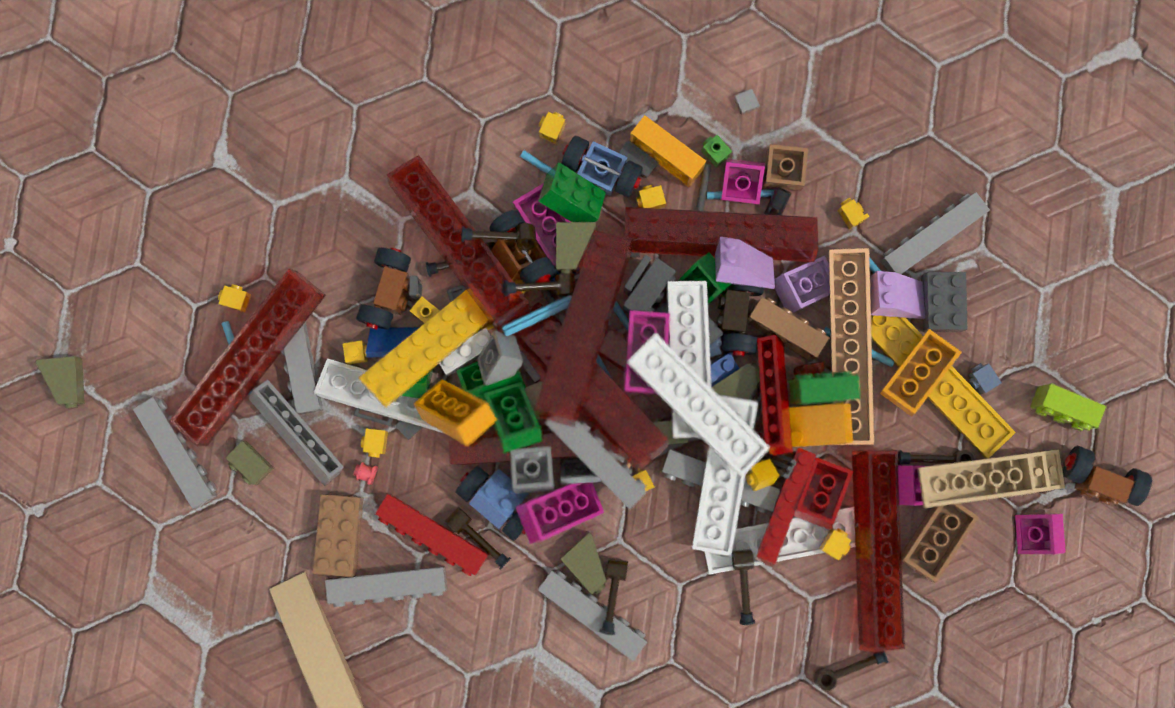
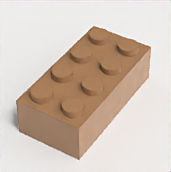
M761 297L749 314L747 324L767 336L776 335L785 347L811 362L816 359L829 339L825 335L826 332L817 327L815 329L809 326V322L801 317L799 319L794 317L789 309L779 308L772 299Z
M321 494L313 574L356 576L364 497Z
M959 503L931 507L898 560L929 581L937 583L979 517Z

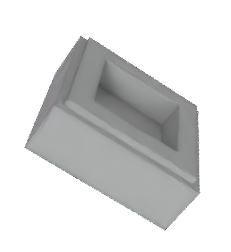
M752 89L734 97L741 114L760 106Z

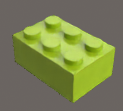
M1046 384L1037 387L1030 408L1034 409L1038 415L1054 417L1053 420L1055 422L1071 424V428L1075 430L1090 431V429L1099 427L1106 406L1054 384Z

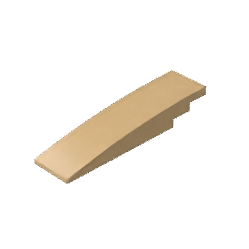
M1059 450L918 468L924 508L1065 488Z
M306 572L269 589L317 707L364 708L360 700L361 696L353 681L354 676Z

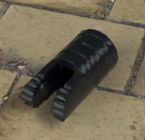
M776 187L762 218L766 220L773 207L778 210L773 223L778 225L792 193L783 188Z

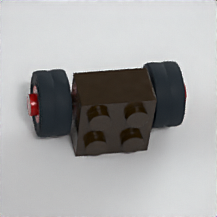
M732 283L729 286V290H726L719 297L718 309H721L719 316L716 317L715 324L724 334L723 351L733 353L735 356L756 354L757 337L745 335L744 332H746L750 296L763 295L764 287Z

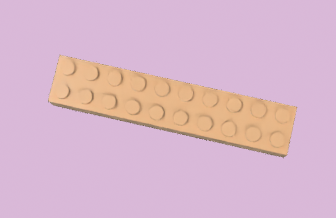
M869 248L829 250L832 376H834L833 372L852 371V375H859L860 399L832 401V404L845 403L851 406L853 443L837 445L874 444Z

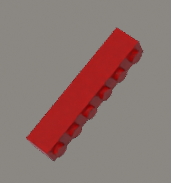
M776 335L757 338L765 444L769 447L767 451L774 456L792 453L784 344Z
M797 448L793 457L797 463L788 479L785 478L755 560L772 567L776 564L816 454Z
M391 494L386 495L375 515L379 516L378 520L385 525L392 524L396 527L394 529L401 535H410L412 537L411 541L420 546L422 543L428 546L429 552L436 556L441 554L446 557L444 561L452 566L455 564L462 567L461 571L469 576L472 574L477 575L489 555Z

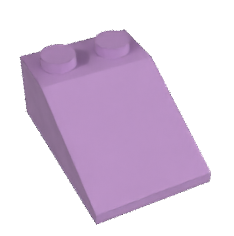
M720 237L715 252L716 281L774 289L773 258L739 239Z
M825 255L774 279V288L784 308L794 313L830 295L829 263Z
M875 272L870 277L871 315L925 319L923 282L896 272Z

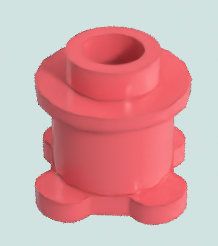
M364 462L361 465L357 464L354 471L356 480L359 481L360 479L368 482V485H372L378 466L371 467L365 465Z

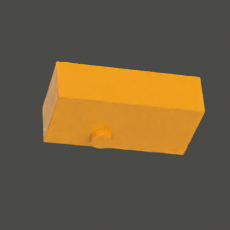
M645 115L630 134V142L655 159L658 165L689 188L704 169L705 159Z
M929 329L880 394L912 417L962 352Z
M443 379L413 403L423 421L466 446L496 421L486 402Z
M841 403L789 408L792 447L853 443L850 404Z

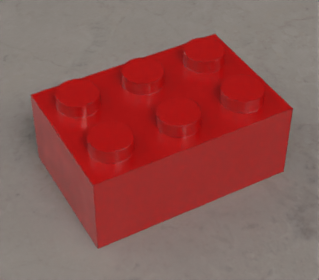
M816 457L794 516L832 530L853 471Z

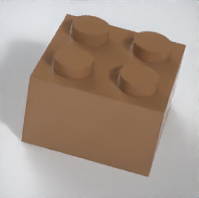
M770 144L766 154L763 187H780L801 191L805 186L808 148Z

